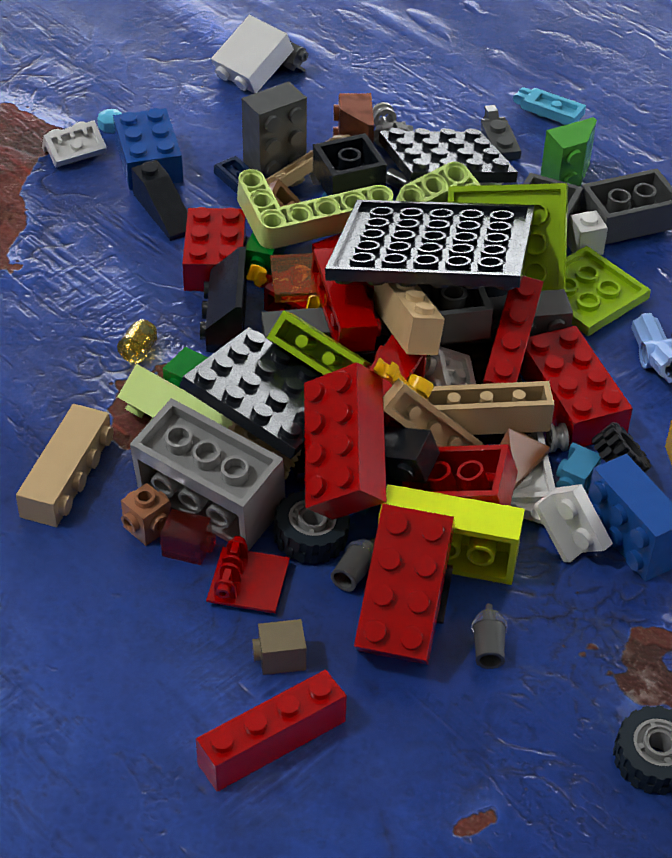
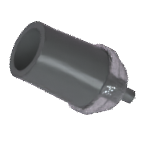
M375 538L352 541L346 547L345 554L331 573V579L338 588L344 591H353L369 572Z
M488 603L486 604V609L480 611L475 616L471 626L474 634L476 664L482 668L495 669L505 663V636L508 624L499 611L494 610L493 605Z

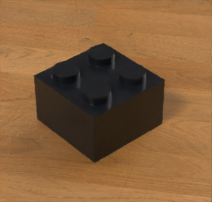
M366 133L313 144V173L327 196L373 185L386 186L387 164Z

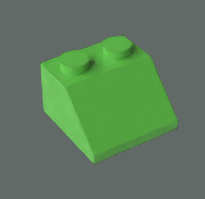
M594 117L546 130L541 176L581 186L590 165L597 122Z

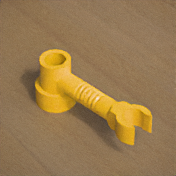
M379 358L373 369L376 374L389 381L392 385L399 378L425 399L429 398L434 388L430 381L415 374H411L408 381H406L400 374L399 366L393 361L389 365Z

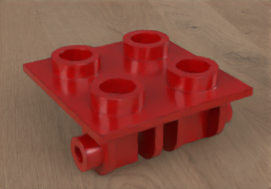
M234 536L233 539L228 541L227 547H222L206 602L276 613L290 557L248 551L246 540L241 536Z

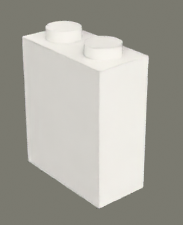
M248 15L211 60L216 68V74L225 81L228 79L234 82L243 91L247 89L257 93L294 49L287 33Z

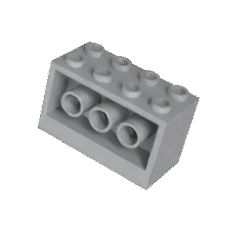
M172 398L130 443L138 488L148 483L155 490L162 491L171 502V510L227 542L233 539L234 536L243 537L246 540L248 551L274 521L277 506L280 505V501L283 498H286L284 461L282 457Z

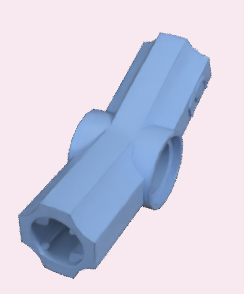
M652 313L641 314L640 317L633 320L631 327L639 345L641 366L644 369L654 368L668 383H672V338H666L658 318L653 317Z

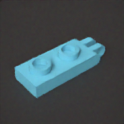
M522 87L513 96V101L519 104L522 109L535 113L540 117L558 121L563 125L578 122L585 114L586 105L537 88L531 90Z

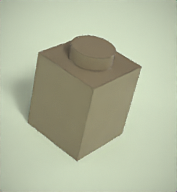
M302 619L258 624V639H252L254 661L261 660L263 675L306 670V643Z

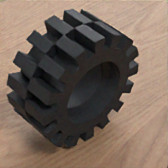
M610 423L592 438L595 450L600 453L599 456L605 462L628 454L644 473L651 468L650 461L646 457L645 452L640 449V445L618 423Z

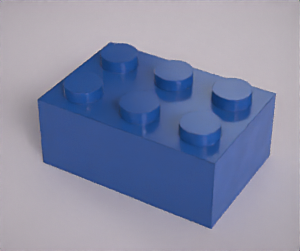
M153 108L148 111L125 112L113 115L115 142L129 190L133 189L131 168L157 160L166 170L173 184L183 182L182 154L167 108Z
M628 454L594 467L588 497L613 543L610 546L619 551L626 559L628 566L633 571H636L645 582L671 570V500Z

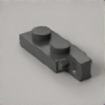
M495 105L484 106L485 116L481 119L482 134L506 160L520 159L521 149L504 116L499 117L498 109Z

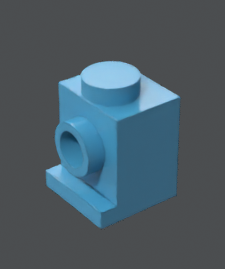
M572 442L569 448L568 460L564 458L557 469L556 476L559 477V480L556 483V488L582 484L585 492L588 493L593 468L601 465L602 459L599 453Z

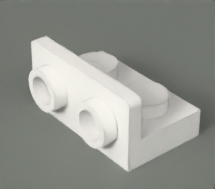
M95 121L87 123L78 122L66 129L51 130L43 136V151L49 153L55 168L104 154L107 150Z
M440 346L438 356H427L425 379L434 386L476 384L469 355Z
M582 484L557 487L534 504V508L563 562H571L584 552L604 551L613 544Z

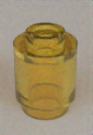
M138 320L132 323L117 345V350L121 357L131 363L143 362L157 341L156 327L147 320Z

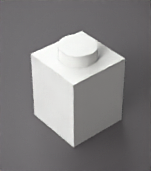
M597 210L570 215L567 245L573 253L587 245L598 254L603 255L608 227Z

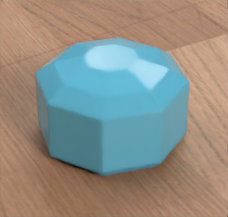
M106 109L100 112L97 118L98 128L106 133H115L113 115L122 113L117 109Z

